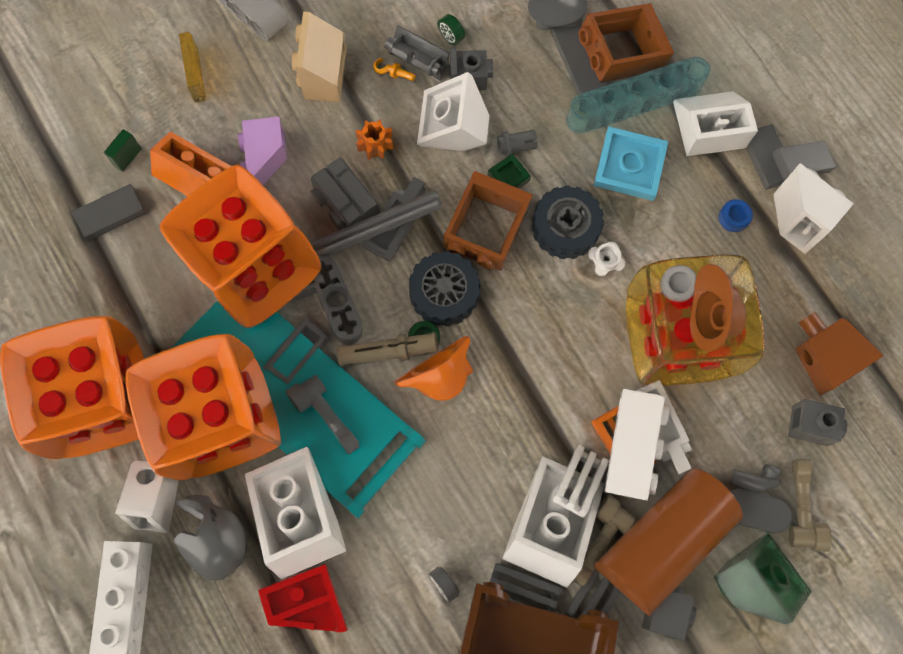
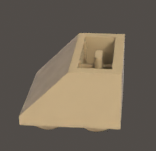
M303 12L302 23L296 25L295 36L296 43L299 44L298 52L293 51L292 70L297 71V87H301L305 100L340 102L347 50L344 32L310 12Z

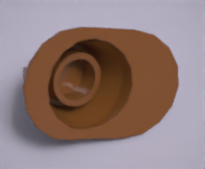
M707 264L700 269L696 276L690 329L695 344L702 350L712 352L718 350L726 340L737 337L743 331L747 313L741 296L733 289L726 272L718 265Z

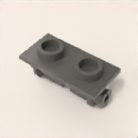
M400 25L396 28L394 38L389 37L384 45V48L388 49V54L402 59L422 70L428 76H433L438 80L442 77L450 54L448 51Z

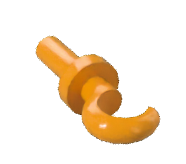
M378 58L373 64L374 71L381 75L389 72L390 77L394 79L400 76L414 81L416 78V74L401 69V65L398 63L393 65L387 64L384 68L378 69V65L383 62L382 58Z

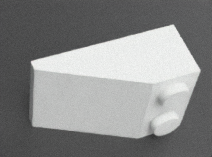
M308 447L245 474L264 563L278 577L284 579L346 551L338 520Z
M542 456L512 529L502 559L564 587H568L582 569L605 483L600 482L590 508L583 518L552 501L567 467ZM574 471L563 496L564 498L569 500L580 472ZM587 476L576 504L581 506L592 478Z

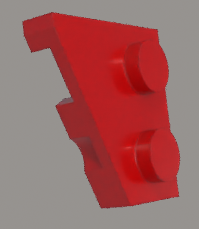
M327 564L257 590L268 625L334 631L338 633L348 631Z

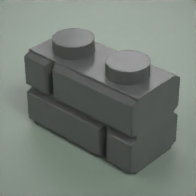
M339 157L330 163L327 168L321 169L310 178L314 188L310 191L312 196L321 207L325 204L331 211L329 217L338 230L380 213L379 204L342 158Z

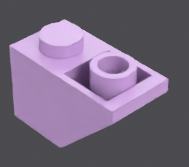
M279 116L242 121L243 133H238L240 151L245 152V161L240 162V166L248 170L262 185L271 178L287 159L285 132Z

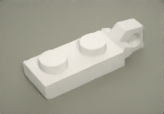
M658 380L636 390L665 396L664 405L669 406L667 425L660 426L658 439L664 440L661 458L663 462L671 459L679 475L691 470L692 468L684 454L692 450L688 443L690 440L661 381Z

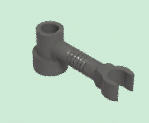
M313 375L301 385L296 383L286 390V395L300 413L310 406L319 412V415L325 420V423L348 455L360 447L356 437L343 424L321 395L327 390L316 375Z

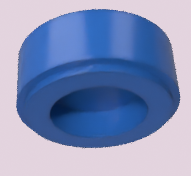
M739 199L728 201L719 212L720 224L730 232L743 231L753 219L751 207Z

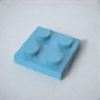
M608 126L593 186L654 201L658 191L668 141Z

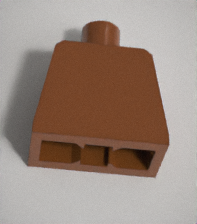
M813 312L798 322L810 339L798 346L796 352L820 396L835 389L883 357L881 352L844 318L827 327L817 313Z

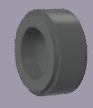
M438 566L428 574L437 590L448 603L459 596L460 592L457 586L442 567Z

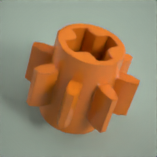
M380 119L377 122H368L366 120L363 129L355 131L356 138L359 140L356 143L358 152L365 150L368 160L379 156L384 159L386 149H393V140L390 139L392 137L391 127L385 129Z

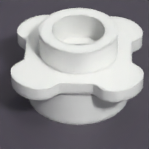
M615 242L602 244L598 248L592 247L588 253L589 258L594 261L596 266L595 273L599 276H606L608 272L613 270L621 271L625 266V261L621 259V251ZM604 257H609L610 260L605 261Z

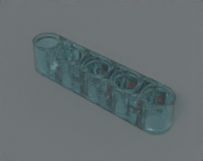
M691 57L579 94L571 101L566 119L567 126L575 133H586L672 104L674 99L693 97L699 94L710 75V65L703 58ZM605 103H611L614 107L608 106ZM577 112H583L587 116H580Z

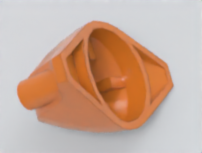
M469 336L460 338L437 354H434L398 378L394 383L399 387L416 388L424 396L439 401L450 400L456 397L463 390L467 376L473 372L466 358L471 342Z

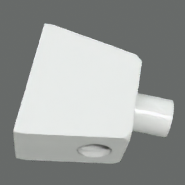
M133 461L115 514L136 530L169 533L179 480L157 475L152 470L148 461Z

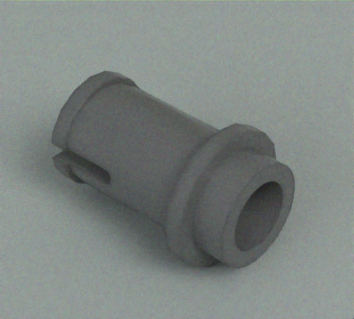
M531 129L513 134H508L507 131L503 132L501 136H497L499 154L509 156L512 152L537 149L538 142L531 140L537 139L535 130Z

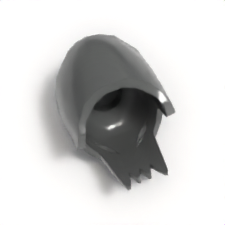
M189 495L185 497L186 499L176 500L175 505L202 521L196 529L197 534L182 531L174 539L180 554L197 574L209 581L223 580L235 573L243 562L247 551V535L239 518L234 512L214 505L209 496Z

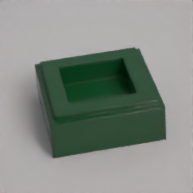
M123 129L106 148L104 154L115 168L123 172L142 148L134 136Z
M513 153L488 169L487 174L491 178L518 189L531 180V175Z

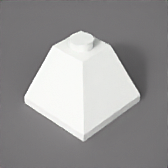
M464 73L424 90L417 145L428 148L467 151L487 143L490 116L474 78L470 73Z

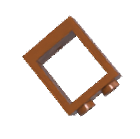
M651 3L588 13L578 32L580 43L584 46L590 59L591 68L595 71L600 83L643 75L664 68L674 54ZM632 30L643 55L613 60L603 35Z
M474 171L444 234L443 247L452 254L457 253L462 255V258L468 257L475 260L484 269L502 271L530 208L533 194ZM475 197L516 214L499 254L457 237Z

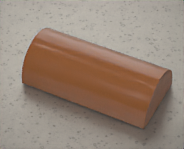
M692 468L595 563V569L645 614L650 616L743 519L741 506L733 494L719 480L705 471Z

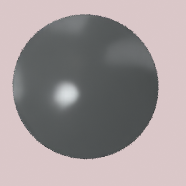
M529 0L528 11L530 16L536 21V27L540 30H549L552 27L563 26L577 27L583 22V16L587 11V1Z

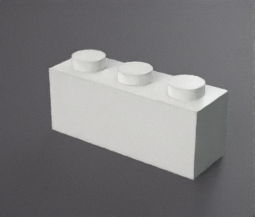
M628 389L622 390L604 489L605 493L648 501L649 494L655 495L658 474L653 473L654 461L661 460L664 440L658 439L660 426L667 425L669 406L664 405L665 396Z

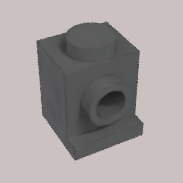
M450 47V79L468 72L473 76L478 90H486L487 79L493 78V59H487L486 50L456 51V47Z

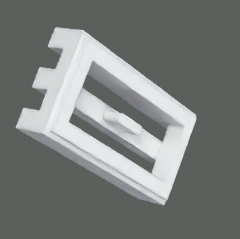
M578 445L552 501L584 518L590 508L609 460L604 457L602 460L596 458V453L591 451L587 454L584 452L585 447ZM581 460L585 464L568 500L563 496L577 464ZM591 467H594L596 471L583 502L579 506L576 504Z

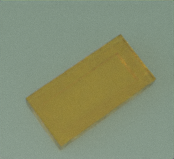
M190 32L180 33L179 39L187 88L195 103L206 101L198 47Z

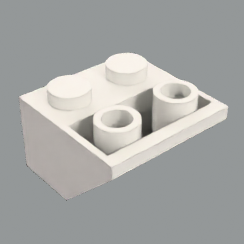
M734 91L680 98L673 101L686 156L743 149L748 146L758 132L751 103Z
M801 163L773 194L780 235L804 254L823 239L854 204L846 198L843 192L831 187L814 170L806 168Z

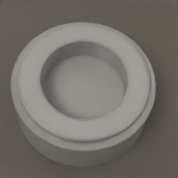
M673 266L664 273L661 279V290L665 297L671 301H686L694 295L697 275L687 266Z

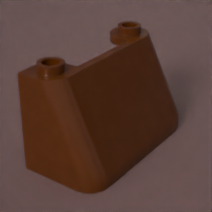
M484 582L483 585L476 583L458 654H614L619 621L609 619L607 613L598 610H589L587 615H581L576 619L510 601L509 595L504 592V587L494 582Z

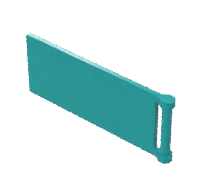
M217 300L172 348L196 339L219 334L233 335L245 343L253 352L262 370L271 396L281 436V445L278 447L287 455L308 447L325 490L359 519L365 512L363 508L416 447L420 449L426 440L319 348L289 384H286L270 370L264 369L263 366L294 331L295 327L276 312L260 324L251 328H244L230 316ZM300 332L273 364V367L288 377L315 344ZM313 375H316L327 390L321 395L338 418L356 437L360 447L348 455L325 423V420L319 415V412L310 406L300 413L286 395V390L296 383L301 385ZM399 432L407 439L352 500L346 492Z

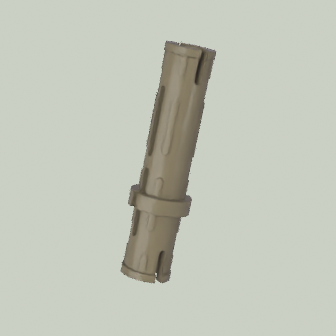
M435 332L407 337L406 334H400L396 339L337 347V359L341 367L396 358L406 361L410 359V356L438 353V341Z

